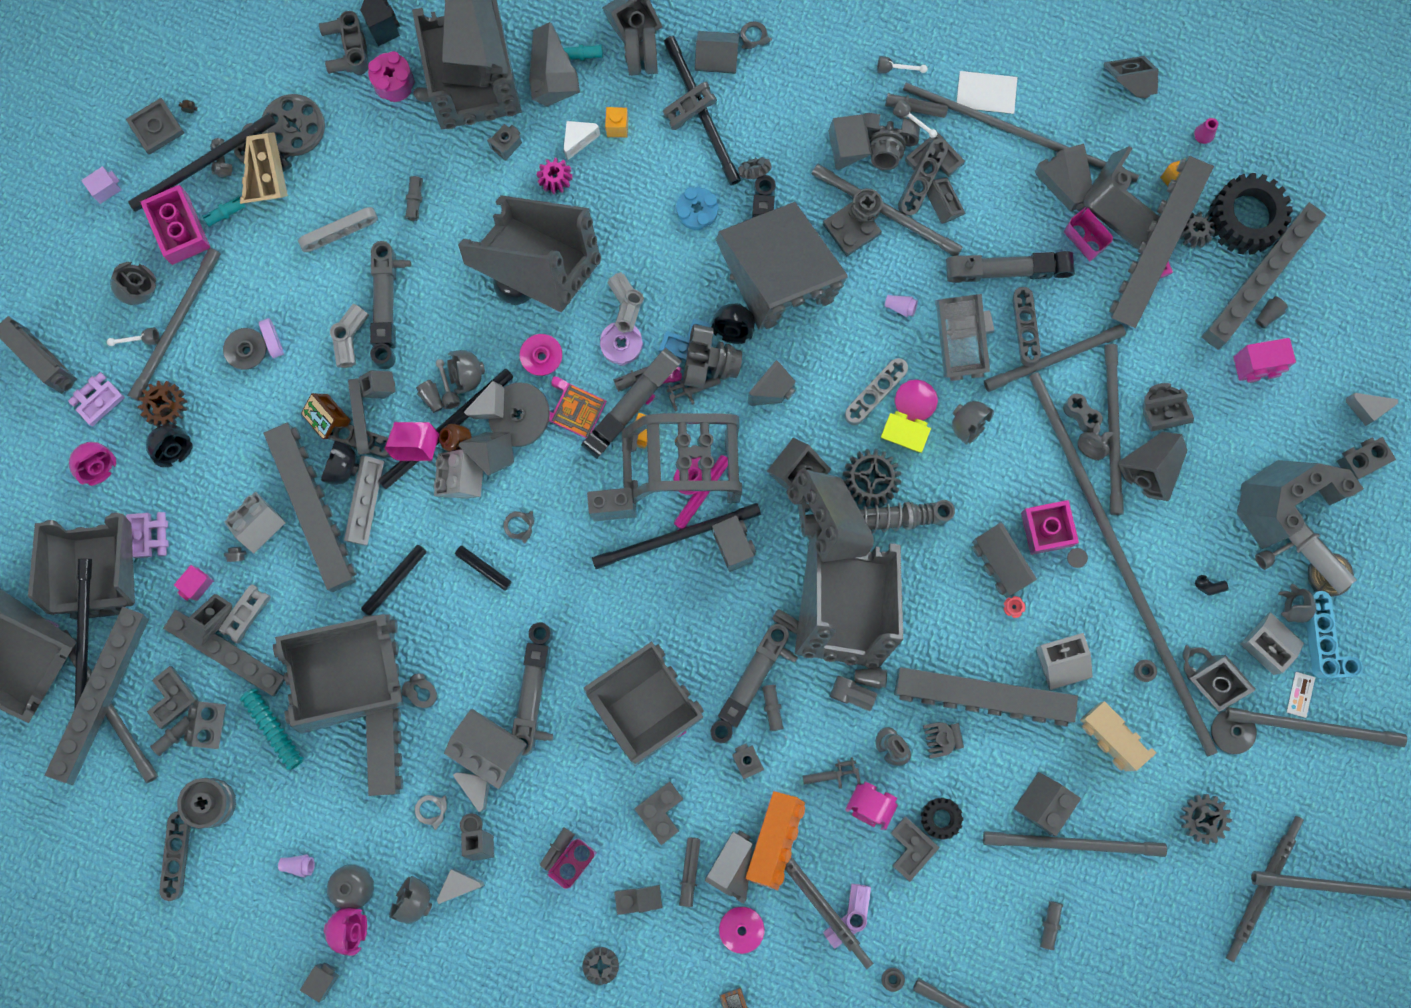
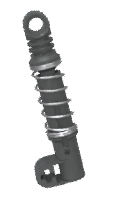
M806 498L801 504H798L803 537L813 536L817 530L822 531L814 514L805 515L811 509L809 504L806 503ZM940 500L935 503H925L924 505L904 502L903 507L901 503L893 507L887 504L886 507L878 508L875 505V508L867 509L864 506L860 512L869 529L874 530L871 532L875 533L879 529L886 532L889 528L898 531L902 525L906 530L915 529L916 526L925 524L944 525L953 518L955 508L950 501ZM938 508L945 511L946 517H941L938 514Z

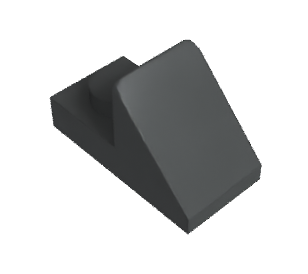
M660 885L614 892L617 915L634 912L642 913L663 908Z

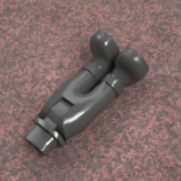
M885 727L881 729L876 736L875 742L878 752L888 751L884 760L894 766H902L908 763L911 758V751L905 740L893 728Z

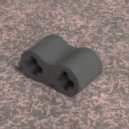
M1073 394L1064 403V413L1074 418L1083 432H1093L1095 423L1101 425L1103 420L1101 413L1089 407L1083 395ZM1077 403L1078 407L1073 408L1072 405ZM1090 418L1093 419L1091 424L1087 422Z

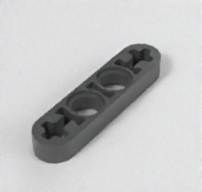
M940 138L933 139L927 144L898 203V209L903 214L914 215L919 210L948 151V145L945 140ZM940 144L941 152L935 153L936 149L933 146ZM927 161L933 167L929 174L923 170V164ZM917 180L923 184V189L919 193L913 189V185ZM911 201L910 205L913 206V208L906 210L907 206L905 205V202Z
M1019 287L1013 295V308L1020 360L1023 365L1033 367L1038 364L1041 357L1034 298L1029 288ZM1021 294L1026 298L1025 306L1023 307L1022 299L1019 298ZM1021 313H1028L1031 316V320L1023 321L1019 315ZM1030 332L1033 334L1034 339L1026 341L1023 339L1022 334ZM1028 347H1032L1031 354L1034 356L1032 360L1027 356Z
M359 378L348 379L358 455L367 454L370 452Z
M348 425V427L333 428L334 432L330 433L329 440H336L357 449L354 426ZM344 428L349 429V437L340 439V430ZM367 431V435L370 438L368 443L370 454L383 458L390 457L386 450L382 452L379 447L374 446L375 442L384 445L388 438Z
M178 811L172 813L167 821L159 889L161 898L166 901L180 898L184 889L191 826L184 822V824L179 825V831H183V835L173 834V831H178V824L175 823V819L180 817ZM175 838H179L182 841V847L178 851L171 847V843ZM172 861H177L180 867L179 871L175 874L169 871V864ZM178 877V880L173 881L172 884V880H167V878ZM171 885L172 888L176 889V893L172 895L170 892H167V888L171 887Z

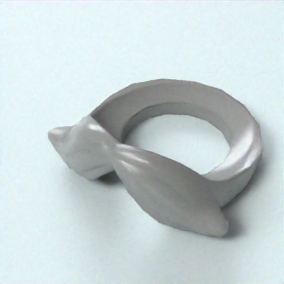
M433 795L422 797L415 806V815L419 822L432 825L434 830H436L443 822V814L447 809L446 796L442 798ZM427 800L435 802L441 810L440 816L431 819L424 818L420 813L421 804Z

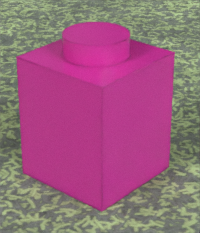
M190 565L174 586L179 589L177 593L185 600L192 599L198 601L214 580L198 567Z

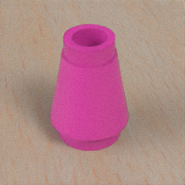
M1209 118L1197 126L1194 131L1195 139L1202 144L1212 142L1215 138L1218 121L1215 118Z

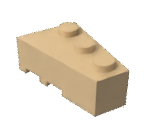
M275 132L247 136L244 158L245 170L244 177L242 178L243 190L240 204L288 196Z
M1105 701L1099 702L1080 719L1085 732L1090 736L1094 735L1099 741L1097 743L1099 748L1105 753L1109 752L1114 758L1112 762L1121 771L1123 769L1124 771H1137L1156 754L1152 748L1147 750L1139 741L1141 737L1136 732L1133 734L1124 724L1125 721Z

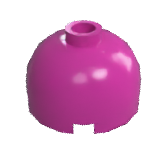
M86 442L79 445L69 457L70 472L82 485L88 483L90 486L102 483L112 474L108 472L112 466H116L114 454L106 446L97 442Z
M340 909L325 924V939L328 946L336 953L353 956L361 950L362 947L358 946L360 941H365L367 935L366 915L361 914V909Z

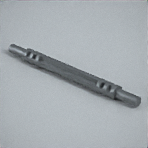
M1294 817L1287 834L1282 836L1265 872L1281 874L1296 843L1295 837L1304 821L1302 818ZM1258 885L1234 934L1235 939L1226 959L1235 962L1243 944L1247 943L1274 887Z
M791 857L785 867L789 876L810 900L849 952L852 951L866 969L870 968L874 963L859 946L860 942Z

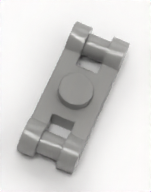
M251 584L219 628V632L223 635L228 634L232 637L231 640L238 644L244 638L246 631L262 608L270 601L271 596L265 592L261 593L258 591V587ZM251 598L257 600L254 606L248 603ZM234 622L240 624L237 630L233 628Z

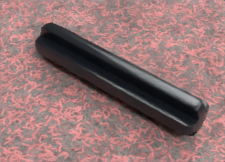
M460 546L456 550L455 555L504 591L511 586L512 582L464 546Z

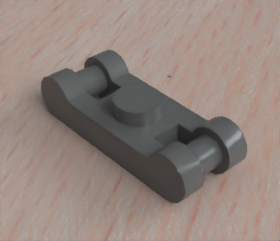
M703 82L666 107L663 113L666 118H669L672 130H677L683 123L703 109L714 105L717 99L714 94H711L709 84ZM703 95L704 98L699 101L697 97ZM679 110L681 114L676 116V112Z

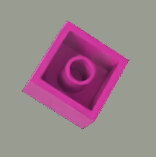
M1290 338L1246 345L1233 356L1239 381L1247 380L1248 383L1261 380L1260 377L1268 376V379L1278 378L1282 376L1281 373L1289 371V367L1296 363Z
M1069 500L1030 507L1021 512L1030 555L1074 547L1079 543Z

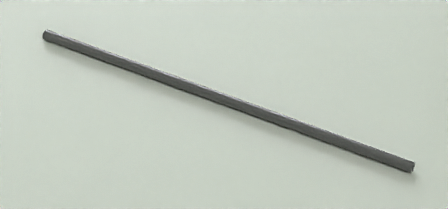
M1036 372L1029 376L1030 381L1207 757L1214 755L1218 751L1039 372Z

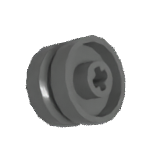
M655 27L643 28V41H639V34L636 28L625 29V60L628 63L629 76L640 75L641 62L643 61L647 74H658Z
M200 778L187 783L180 791L177 800V810L181 819L187 825L198 829L218 827L226 823L233 815L236 807V795L232 787L225 781L217 778Z

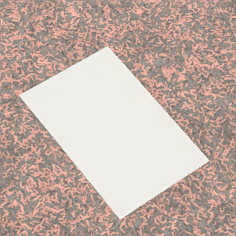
M960 71L957 103L975 110L1014 114L1017 77Z

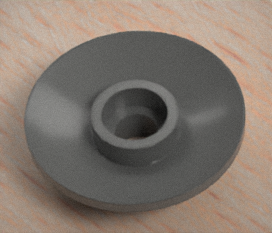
M237 329L224 342V357L234 368L240 370L254 368L265 357V340L254 329ZM246 348H250L248 354H244Z
M1225 711L1215 717L1211 726V735L1214 743L1222 751L1229 754L1246 752L1253 746L1256 740L1257 731L1254 723L1225 720ZM1235 727L1240 730L1237 736L1233 733Z

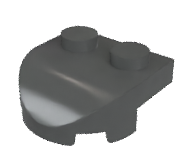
M1160 383L1149 389L1144 398L1143 415L1151 432L1193 423L1194 416L1187 403L1188 395L1182 388L1178 390L1171 387L1170 383Z

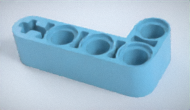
M1325 591L1312 593L1314 599L1320 601V604L1316 603L1314 616L1306 622L1313 674L1319 679L1358 676L1363 669L1362 662L1353 656L1339 657L1331 596ZM1318 619L1323 621V629L1318 627ZM1321 641L1327 646L1325 652L1320 648ZM1346 662L1351 665L1350 673L1345 668ZM1324 663L1329 666L1328 674L1323 671Z

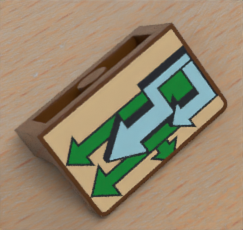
M311 393L301 412V415L322 439H328L334 427H348L351 421L328 394Z

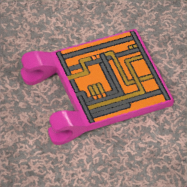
M554 376L551 381L552 386L564 392L554 412H550L549 422L587 438L593 431L607 401Z

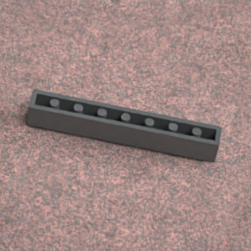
M1192 156L1181 159L1176 169L1179 174L1176 180H1171L1166 190L1169 192L1166 201L1162 200L1158 206L1157 212L1160 214L1156 221L1152 220L1147 230L1150 233L1147 241L1143 240L1137 251L1140 255L1137 261H1132L1128 272L1131 274L1127 281L1123 280L1118 290L1121 295L1118 301L1114 300L1110 306L1111 318L1136 328L1214 168L1213 165Z
M1309 202L1297 214L1287 230L1278 238L1201 338L1217 350L1227 343L1325 218L1326 214Z
M287 422L264 432L263 434L326 589L333 593L356 583L354 577L357 575L356 569L347 560L348 550L344 543H340L338 536H341L340 530L331 521L332 511L328 504H324L322 497H325L322 487L315 482L314 478L317 475L313 466L308 465L306 459L309 458L305 447H301L299 443L301 436L296 427L293 428Z
M122 607L44 776L74 785L149 621V618L144 614Z
M388 614L385 616L388 622L395 658V655H398L399 652L398 642H395L398 623L392 615ZM396 664L397 673L399 677V665ZM395 707L366 716L368 796L400 794V789H403V777L399 776V767L402 766V754L398 752V744H401L402 741L401 731H398V722L401 720L400 708Z
M902 667L898 668L894 695L899 696V700L912 702L913 698L921 699V703L926 705H935V702L944 703L943 707L957 709V705L965 706V710L970 712H979V709L988 710L989 715L1001 716L1002 712L1010 714V718L1023 720L1024 716L1032 717L1033 722L1046 723V720L1055 721L1054 725L1068 727V723H1075L1078 702L1077 695Z

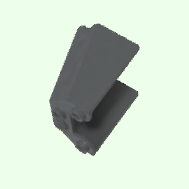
M445 0L442 54L443 84L490 87V83L507 77V63L491 0Z
M1278 460L1241 484V497L1237 507V515L1259 546L1264 549L1291 537L1302 529L1304 520L1295 506L1317 491L1321 493L1328 505H1332L1347 497L1354 496L1364 488L1351 470L1320 463Z
M111 513L109 516H106L104 521L106 525H98L92 528L77 527L74 530H65L54 520L35 523L28 597L46 614L67 613L70 614V618L77 619L78 559L85 558L92 559L89 618L119 615L122 607L133 606L135 604L132 526L124 514Z
M652 641L584 687L586 696L634 767L703 719L701 713L704 710L697 700L693 702L688 698L690 693L684 684L681 686L675 679L678 676L671 666L667 667L665 665L663 649L659 644L655 646Z

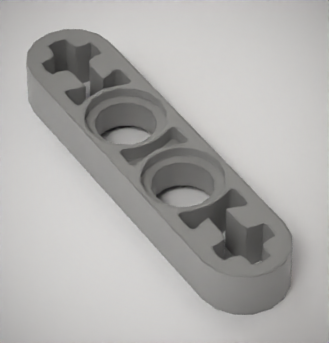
M364 208L301 236L298 242L303 252H310L375 223L378 217L374 208Z
M900 358L892 360L848 406L845 412V419L849 424H860L905 377L908 371V365L905 360ZM893 365H901L902 373L898 371L892 378L890 374L894 371L895 367ZM880 379L888 380L889 388L885 390L879 388L878 381ZM866 394H871L875 397V403L868 405L864 402L863 397ZM861 405L864 409L859 412V419L856 417L852 419L850 411H857Z

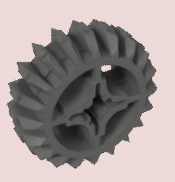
M866 449L865 456L859 451L857 452V458L853 456L850 458L852 464L846 463L845 468L849 471L843 472V476L848 478L843 481L845 485H850L847 487L849 492H854L851 495L853 499L857 496L859 497V505H861L863 500H866V507L870 506L871 501H873L874 506H879V500L885 505L887 504L886 497L892 500L894 498L892 492L898 493L899 488L895 485L901 484V480L896 478L901 476V471H894L899 465L898 463L891 465L893 457L885 459V451L882 452L881 456L878 455V449H874L873 455L870 454L869 449ZM871 462L869 470L861 471L860 473L855 472L860 465ZM878 464L886 469L889 477L878 471ZM873 470V474L875 475V477H877V479H875L872 486L870 487L871 482L869 481V479H867V477H869ZM855 479L865 484L866 493L857 486ZM884 483L889 484L888 488L883 492L873 494L875 486L883 485Z

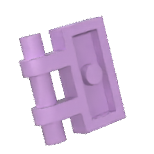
M99 372L95 377H90L87 380L88 383L80 390L77 389L73 393L74 396L68 400L73 407L79 402L82 403L75 410L92 427L125 398L111 382L107 381L104 385H101L107 378L102 372ZM95 389L96 392L87 399L86 396Z
M158 512L157 521H151L150 513L127 514L126 517L132 526L133 558L152 557V548H157V556H167L166 548L169 547V540H166V529L168 528L166 513ZM151 529H157V540H152Z

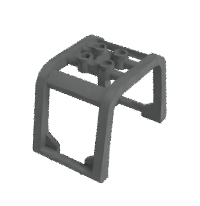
M716 413L650 414L642 416L622 429L624 488L632 489L633 503L636 504L642 498L661 491H727V503H740L742 483L739 481L737 440L740 426L739 416ZM659 424H678V436L675 439V445L678 447V459L675 465L679 470L680 481H661ZM687 424H700V436L697 439L698 446L688 447L691 437L687 433ZM709 424L726 425L725 452L728 454V481H711V468L714 466V459L711 456V445L714 439L709 433ZM647 429L648 483L638 486V481L632 480L631 452L636 451L638 435ZM700 458L698 467L702 470V481H689L688 469L692 464L691 459Z

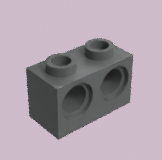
M1372 437L1360 443L1362 448L1356 450L1352 447L1343 452L1342 455L1344 457L1337 460L1341 468L1351 470L1358 480L1395 461L1396 458L1383 437L1374 440ZM1372 449L1377 452V458L1372 455ZM1353 459L1358 461V468L1354 466Z
M194 701L193 705H190L188 711V718L191 719L190 726L186 728L184 740L187 741L186 746L219 749L226 704ZM207 707L210 710V716L204 720L201 717V712ZM201 730H204L207 734L203 742H199L197 738Z

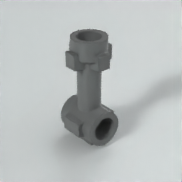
M213 139L210 149L213 150L224 143V139ZM222 156L212 163V174L225 178L231 176L232 165L225 163V157Z

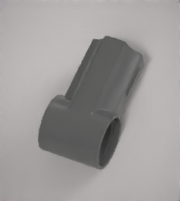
M837 676L830 697L840 702L850 703L871 711L877 693L856 685L852 680Z

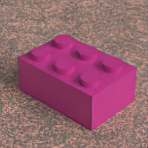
M180 185L141 201L162 255L171 265L211 248L190 197Z

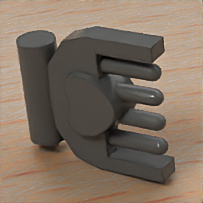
M942 722L923 725V729L937 727V729L926 730L925 734L938 732L937 735L926 737V740L935 739V742H929L927 746H941L931 748L928 752L942 751V753L929 755V758L947 756L952 753L954 746L955 750L964 748L959 723L951 724V728Z

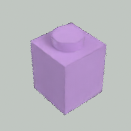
M103 166L81 180L92 197L100 204L121 191L117 184L119 182L117 176L113 171L108 172Z

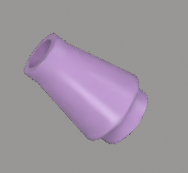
M887 295L885 307L905 317H913L918 304V300L910 296Z
M308 855L280 858L278 863L279 871L303 878L307 875H312L315 866L314 858Z

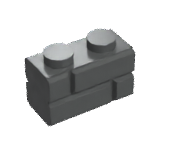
M214 594L186 620L183 635L197 645L202 646L219 630L230 614L233 605L219 595Z

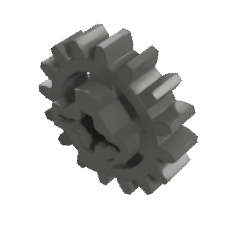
M1203 794L1202 798L1200 795H1195V801L1188 799L1189 807H1182L1181 809L1186 813L1180 816V819L1186 822L1181 827L1189 829L1186 835H1195L1194 841L1199 842L1202 839L1203 844H1209V840L1212 843H1218L1217 836L1224 839L1223 831H1230L1226 824L1232 822V819L1226 816L1231 811L1223 809L1226 803H1217L1218 797L1212 796L1210 799L1209 794ZM1206 804L1212 805L1216 811L1210 810ZM1205 815L1212 816L1206 820V823L1199 822L1206 817ZM1196 827L1202 828L1203 832H1205L1206 834H1202L1199 831H1197Z

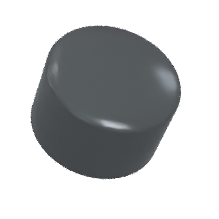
M1080 548L1072 549L1067 555L1068 563L1075 568L1083 567L1088 560L1087 553Z

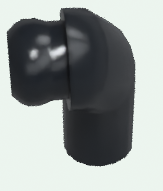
M1199 575L1195 580L1197 589L1209 596L1229 590L1225 580L1212 583L1209 579H1206V575Z

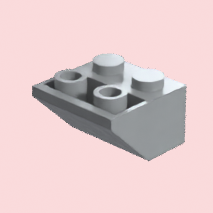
M463 450L438 454L434 496L466 499L481 497L483 470Z
M256 491L246 497L243 504L237 510L232 511L228 515L227 520L224 521L234 537L252 553H255L286 523Z
M1269 612L1240 645L1273 675L1283 673L1295 661L1304 642Z
M1084 633L1036 647L1049 690L1093 678L1091 654Z

